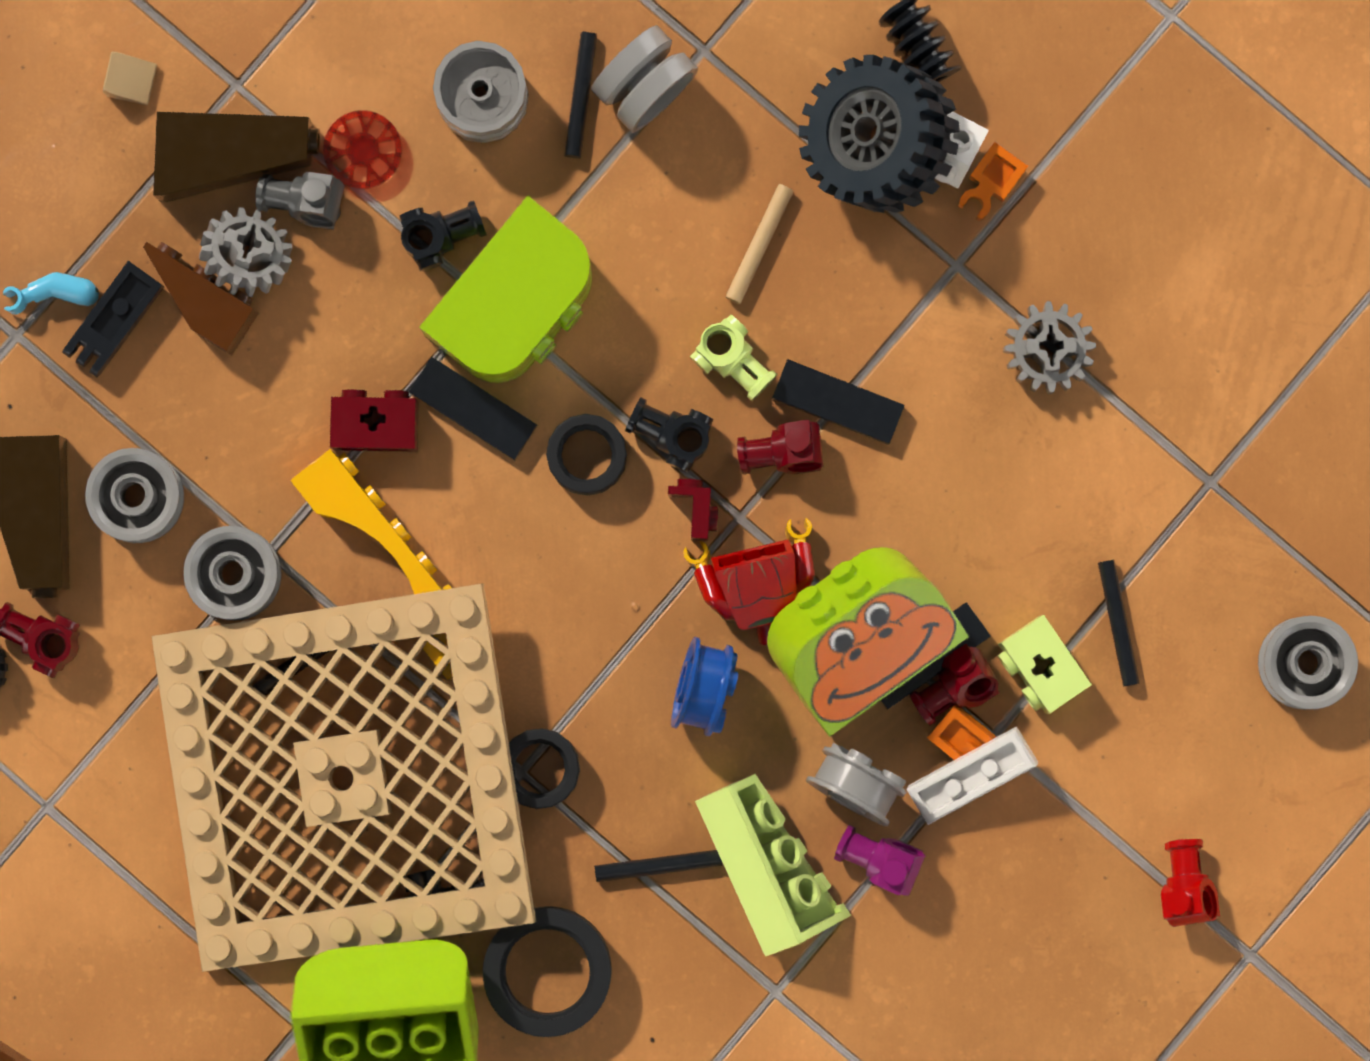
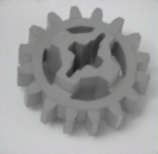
M242 207L238 209L236 217H233L225 210L222 212L220 222L213 218L210 220L208 229L203 232L200 242L202 248L199 260L207 262L204 270L206 275L215 273L218 275L215 283L217 287L227 282L231 284V294L235 295L240 287L245 288L248 297H253L256 287H259L266 294L269 293L272 283L276 285L282 283L284 274L288 272L292 261L289 256L293 247L292 244L284 242L287 235L286 229L277 231L273 229L276 222L274 217L264 222L260 220V210H256L253 216L250 217L246 215ZM246 245H248V254L246 259H244V248Z
M1047 301L1044 304L1043 312L1040 313L1034 305L1028 307V319L1019 314L1014 318L1019 329H1008L1005 335L1009 339L1014 340L1013 344L1003 347V353L1013 354L1014 359L1006 365L1007 369L1018 367L1021 372L1016 381L1020 383L1029 378L1032 380L1031 391L1033 392L1041 384H1045L1047 393L1053 394L1056 383H1060L1061 387L1066 391L1071 388V376L1078 381L1085 377L1080 366L1090 367L1093 365L1094 360L1086 356V352L1094 350L1096 343L1086 341L1085 336L1093 329L1091 326L1081 328L1078 325L1083 316L1080 312L1072 318L1067 315V304H1063L1058 312L1053 311L1051 301ZM1040 322L1039 335L1035 339L1023 340L1027 329L1033 324ZM1058 322L1066 326L1074 337L1068 338L1058 329ZM1048 334L1052 345L1059 346L1060 349L1052 355L1051 361L1048 358L1047 351L1040 350L1039 348L1046 341ZM1076 355L1072 366L1059 374L1060 361L1064 357ZM1024 358H1032L1040 366L1041 373L1033 370Z

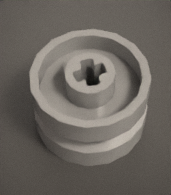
M658 25L650 27L630 42L604 68L591 87L592 92L606 106L623 100L618 109L617 117L632 133L646 126L670 105L698 72V67L684 52L671 55L665 59L671 50L672 40Z
M474 41L461 44L445 55L435 72L433 91L440 115L451 131L465 140L487 143L503 139L517 129L526 114L529 95L522 67L511 52L496 43ZM484 86L485 91H488L487 94L482 97L476 96L475 89Z

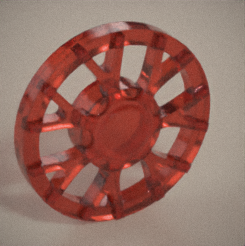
M358 110L341 116L331 125L324 139L323 154L329 171L336 179L343 182L344 185L355 189H371L382 185L394 175L402 158V143L396 128L387 118L376 112ZM359 118L362 132L351 135L346 123ZM363 118H370L368 124H364ZM375 120L385 126L382 133L376 139L368 133ZM343 125L345 132H340L338 129ZM389 130L392 136L385 137L386 133ZM335 134L348 139L345 150L331 146ZM395 142V153H380V143ZM330 150L337 152V154L331 157ZM347 155L351 164L341 172H338L333 162ZM388 158H394L392 164L387 160ZM377 159L382 160L389 166V169L382 176H379L371 167ZM356 166L367 168L366 182L353 181ZM350 172L349 179L344 177L343 175ZM374 175L376 179L370 181V176Z

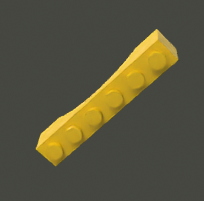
M329 449L290 480L316 514L348 523L379 541L400 565L410 582L414 594L452 588L449 584L441 588L432 576L438 571L423 551L415 555L406 542L412 537L397 518L389 522L380 510L386 505L371 485L363 489L354 478L360 471L345 452L337 456L334 451ZM446 633L434 635L448 646ZM429 642L423 647V650L437 666L445 654ZM451 662L442 672L447 680L453 679Z

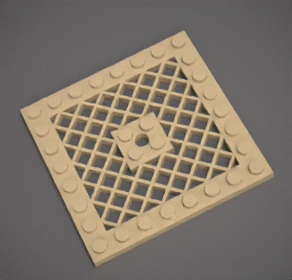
M484 584L151 636L202 972L313 956L337 948L408 942L536 922ZM446 633L448 646L434 635ZM420 637L409 654L392 642ZM427 642L445 654L433 672L416 660V657ZM378 644L368 660L351 649L352 647ZM386 648L403 660L392 678L374 666ZM337 650L326 667L309 655ZM345 655L362 667L350 684L333 673ZM297 656L285 673L269 662L270 660ZM303 662H306L320 673V676L309 691L292 679ZM449 662H451L454 688L439 677ZM255 663L244 679L228 668ZM410 666L427 678L415 696L398 684ZM263 668L279 679V682L268 697L251 685ZM214 669L207 681L204 682L203 671ZM368 673L386 685L374 702L357 690ZM221 675H224L238 686L227 704L210 692ZM327 679L344 691L333 709L316 697ZM434 684L451 696L439 714L422 702ZM286 686L303 697L292 715L275 703ZM392 691L410 703L398 720L380 708ZM245 692L262 704L251 721L234 710ZM351 697L369 709L357 726L340 715V712ZM208 701L221 710L212 725ZM310 703L327 715L315 733L298 721ZM456 704L461 730L446 720ZM416 708L434 721L422 738L404 726ZM269 710L286 722L274 739L257 727ZM375 715L392 727L382 743L380 729L364 731ZM228 716L245 728L234 745L217 734ZM334 721L351 733L322 738ZM440 726L458 739L446 756L428 744ZM292 728L309 739L293 743L295 755L281 745ZM398 733H401L416 745L405 762L387 750ZM252 734L269 746L257 763L240 751ZM214 743L227 752L218 767ZM462 747H464L467 772L452 761ZM422 751H425L440 763L429 780L411 768ZM275 752L292 764L281 781L264 769ZM234 758L251 770L240 787L223 775ZM384 759L399 769L389 784L387 782ZM338 766L349 768L353 774V784L348 790L338 789L333 783L332 775ZM446 769H449L464 781L453 798L435 786ZM297 772L301 796L288 787ZM405 775L423 787L411 805L393 792ZM258 776L275 788L264 805L246 793ZM220 785L234 795L225 808L223 807ZM469 788L474 814L459 804ZM429 793L447 805L435 823L417 810ZM281 794L299 806L287 823L270 811ZM240 801H243L257 812V815L246 829L229 817ZM391 802L405 811L394 829L377 817L392 814ZM453 811L471 823L459 841L441 828ZM303 815L305 816L306 827L322 825L311 841L294 829ZM411 817L429 829L418 847L400 834ZM264 818L281 830L270 847L253 835ZM364 818L352 835L336 823ZM370 823L388 836L376 853L359 841V838ZM227 827L240 836L231 851ZM329 830L347 842L335 859L318 847ZM475 831H477L480 856L465 846ZM435 835L453 847L442 865L424 852ZM288 836L305 848L294 865L277 853ZM394 841L412 854L400 871L383 859V856ZM247 842L264 854L253 871L236 859ZM352 848L370 860L359 877L341 864ZM459 853L477 865V868L466 883L448 870ZM311 854L329 866L318 883L300 871ZM418 859L436 872L424 889L406 876ZM270 860L287 872V875L277 889L259 877ZM376 866L394 878L383 895L365 882ZM233 869L246 878V881L237 893ZM335 872L353 884L342 901L324 889ZM483 872L485 886L472 888ZM442 877L459 889L430 894ZM294 878L311 890V893L300 907L283 895ZM253 884L270 896L259 913L242 901ZM400 884L417 895L389 900ZM359 890L375 901L348 906ZM318 896L334 907L307 912ZM277 902L292 913L291 915L266 918ZM240 912L251 920L241 922Z

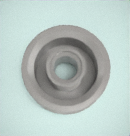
M126 448L110 453L94 467L87 481L85 499L92 520L103 532L125 542L146 543L162 537L176 524L184 505V488L177 471L164 458L148 450ZM140 484L145 491L144 501L137 507H129L125 501V493L130 486Z
M223 526L208 531L192 545L186 556L183 574L187 592L201 610L221 619L244 620L258 615L272 603L280 587L282 572L276 551L264 537L243 527ZM236 561L243 568V577L239 583L228 585L223 580L222 571L228 563Z
M1302 616L1288 619L1275 626L1268 633L1259 651L1258 670L1264 687L1280 703L1295 709H1320L1336 703L1350 690L1357 675L1358 656L1352 639L1340 625L1324 617ZM1304 651L1312 652L1317 658V668L1310 675L1304 674L1298 666L1299 656Z
M835 743L831 747L825 746L822 752L826 755V758L816 776H808L806 782L853 812L880 825L888 826L890 822L886 815L896 797L905 796L906 791L903 789L906 781L888 770L883 769L881 771L871 766L873 760L854 749L849 751Z

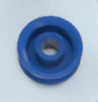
M693 637L687 650L676 688L671 715L672 728L677 729L680 723L704 729V735L708 737L713 732L721 733L726 717V709L723 708L725 696H733L738 679V672L735 671L738 654L733 652L732 646L727 645L724 650L700 645V638Z

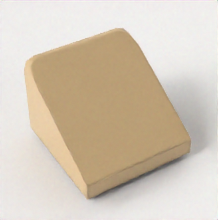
M112 51L103 85V92L107 97L148 105L157 64Z

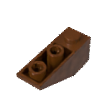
M146 242L143 248L190 329L232 356L259 314L254 308L250 307L254 299L248 297V295L240 290L234 295L231 294L230 290L226 292L222 288L217 287L214 284L217 280L216 275H206L204 273L205 268L196 264L193 270L179 262L183 255L165 243L161 242L158 248Z

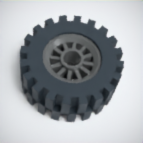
M863 55V61L856 58L843 61L846 71L835 67L828 71L825 75L830 83L827 86L817 83L811 93L818 97L815 105L805 103L802 111L803 115L810 117L808 126L799 125L798 136L808 140V146L799 148L801 158L813 163L806 168L810 178L820 181L818 187L825 193L833 195L836 199L874 212L884 213V210L893 213L904 211L903 203L912 207L921 204L924 201L920 192L924 191L933 195L940 187L934 180L937 174L947 177L953 167L944 163L947 153L957 155L959 144L950 140V133L960 132L959 121L947 115L956 110L953 100L942 96L947 90L941 83L932 80V76L886 56L881 58L876 55ZM877 125L876 134L871 139V132L873 128Z

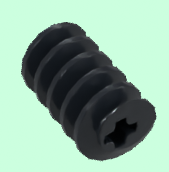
M902 0L889 8L879 19L880 27H893L886 35L887 41L891 43L900 42L894 49L895 56H909L903 62L904 64L932 76V80L937 82L961 70L960 65L949 67L946 65V62L954 55L953 50L940 52L938 49L947 39L946 36L932 37L931 32L939 25L938 21L924 22L923 20L931 10L930 5L917 7L915 3L918 0Z

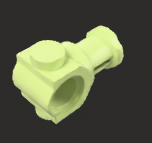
M730 315L721 323L712 324L705 329L701 336L700 344L696 347L695 352L690 358L706 374L713 369L723 378L728 376L734 378L748 392L747 398L753 401L778 374L774 370L768 371L751 355L753 347L744 340V336L749 331L739 320ZM715 334H724L731 341L730 350L722 355L712 353L707 346L709 338ZM742 367L746 368L757 380L753 379Z

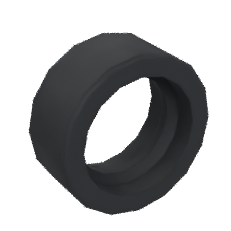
M582 414L572 416L556 427L549 438L546 456L550 472L561 486L572 493L589 496L602 493L617 483L625 469L627 452L624 439L614 424L601 416ZM583 430L596 431L604 436L610 444L612 452L611 463L607 470L599 477L589 480L580 479L570 474L565 468L562 459L563 446L567 439L574 433Z
M541 728L526 730L512 738L509 742L517 800L520 805L542 809L553 807L567 799L576 787L580 774L578 754L569 740L558 732ZM539 743L550 745L556 749L563 758L565 767L563 779L557 788L548 793L541 794L527 791L520 785L515 775V763L518 755L526 747Z

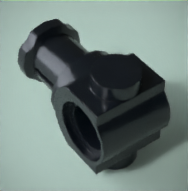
M474 200L468 202L466 208L447 215H443L440 211L428 214L421 207L407 211L399 216L403 227L401 233L402 244L409 256L415 259L420 272L443 264L442 257L444 253L454 250L455 242L477 234L480 237L487 235ZM418 230H427L432 233L433 239L429 247L418 250L411 246V236Z
M640 397L630 416L625 432L631 434L635 431L656 441V448L669 455L666 463L689 473L695 460L703 457L707 451L709 444L708 433L714 419L694 409H691L688 415H683L677 411H673L668 415L647 405V400ZM643 419H647V420H649V421H651V422H653V423H655V424H657V425H659V426H661V427H657V426H655V425H653V424H650V423L644 421ZM686 430L696 431L702 438L701 446L694 452H686L678 445V437Z

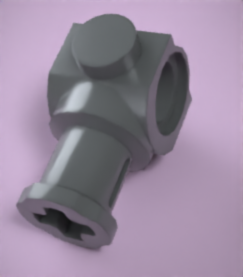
M306 172L302 177H296L293 182L277 180L270 174H263L259 178L256 187V207L263 212H267L270 208L289 211L292 218L305 225L334 230L336 220L341 215L340 203L345 186L343 182L328 174Z

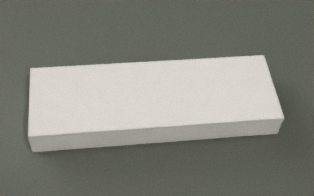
M1016 726L908 785L906 790L929 825L1033 769L1038 765V760Z

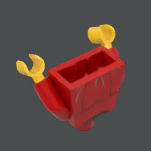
M807 518L804 519V528L806 530L804 534L797 535L792 531L790 519L785 527L787 540L712 557V565H708L711 554L704 542L700 541L704 554L698 560L691 559L687 547L684 548L683 554L685 559L691 566L696 567L694 576L704 601L724 620H735L739 630L756 628L761 645H768V632L776 615L785 606L794 601L800 591L811 586L815 571L811 544L806 542L811 533L812 525Z

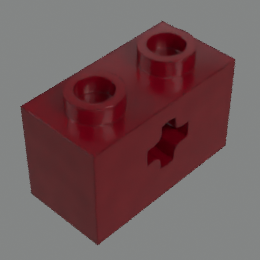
M347 389L342 390V397H331L330 448L334 451L418 452L419 402L416 398H409V391L386 390L384 391V398L367 397L366 390ZM373 410H377L381 417L386 418V423H379L376 431H372V428L367 423H364V418L372 417Z

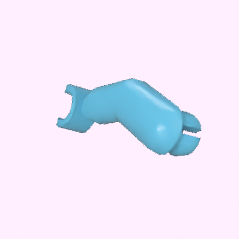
M53 272L28 283V287L23 290L13 286L6 287L3 295L8 298L17 295L18 299L15 305L5 307L4 310L13 315L19 314L26 308L28 303L32 301L38 303L50 297L78 305L90 306L97 302L99 292H96L98 288L88 279Z

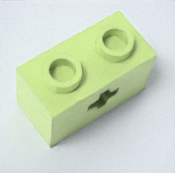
M1044 615L1038 616L998 644L1003 651L997 655L1000 662L1011 676L1018 673L1027 686L1021 691L1035 711L1042 708L1045 714H1050L1092 685ZM1035 656L1040 660L1049 659L1051 664L1046 668L1049 674L1048 677H1045L1043 674L1034 675L1031 669L1036 666L1033 660Z

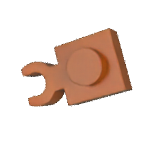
M994 142L969 177L978 186L963 193L958 207L962 209L968 200L977 199L982 205V210L978 213L976 219L979 222L982 221L991 209V197L994 196L1003 202L1024 174L1028 165Z

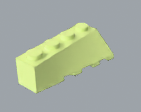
M756 774L725 786L695 801L765 957L798 945L851 916L844 903L837 905L828 892L831 884L822 872L816 874L804 857L807 849L801 840L789 835L783 826L786 818Z

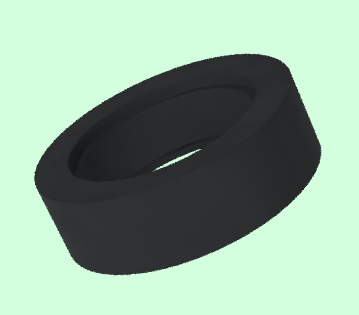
M561 907L534 908L536 922L500 928L493 937L484 958V988L493 1009L511 1027L532 1036H561L585 1025L601 1008L611 982V958L602 935L586 918ZM544 929L557 930L575 939L583 948L590 969L588 986L581 998L569 1008L553 1013L537 1012L521 1004L512 994L506 979V963L512 947L525 935Z

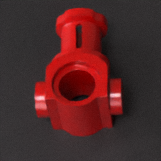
M1180 839L1165 843V850L1170 852L1172 877L1166 880L1167 884L1161 890L1163 919H1166L1172 927L1215 921L1217 917H1220L1218 892L1212 880L1209 879V875L1202 874L1199 849L1203 847V840Z

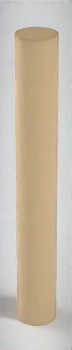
M778 184L725 296L730 301L741 304L794 192L789 187Z

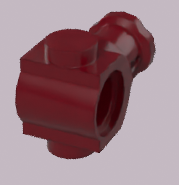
M802 420L779 425L777 430H772L771 437L747 440L746 437H738L737 454L742 474H750L752 469L776 466L779 472L782 471L788 474L821 471L824 464L820 425L810 420Z
M6 602L0 609V636L22 646V654L34 661L31 667L34 670L55 678L58 671H62L64 666L76 657L79 649L77 640L80 635L77 632L80 627L79 623L57 614L54 621L41 615L35 620L14 610L13 604ZM11 624L16 625V626H18V627L24 629L25 632H22V631H20V630H18V629L12 627ZM59 634L63 637L66 647L61 656L53 658L47 651V642L52 636Z
M965 644L944 658L942 670L938 672V681L919 693L917 691L912 692L910 698L922 718L928 725L935 723V717L955 704L960 708L963 706L970 708L981 706L1000 693L998 690L999 683L981 650Z

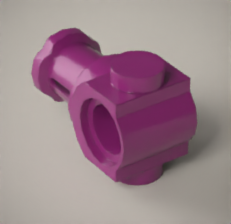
M849 825L839 841L834 860L842 862L845 859L867 869L866 876L876 886L898 896H908L925 859V854L922 850L896 839L882 838L879 842H876L856 833V828Z

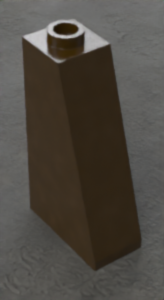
M157 112L153 196L160 202H170L256 180L262 177L263 174L276 175L311 166L312 154H319V129H313V123L309 117Z
M60 435L0 437V529L19 589L32 590V598H57L58 590L70 589L67 439Z

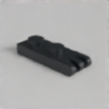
M127 261L64 347L62 353L71 358L80 346L84 347L76 363L84 368L95 355L98 359L92 365L90 373L97 378L164 289V286L133 263Z

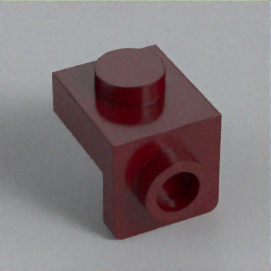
M677 479V486H668V497L693 498L691 540L708 541V531L717 532L718 507L710 506L711 488L702 487L703 480Z

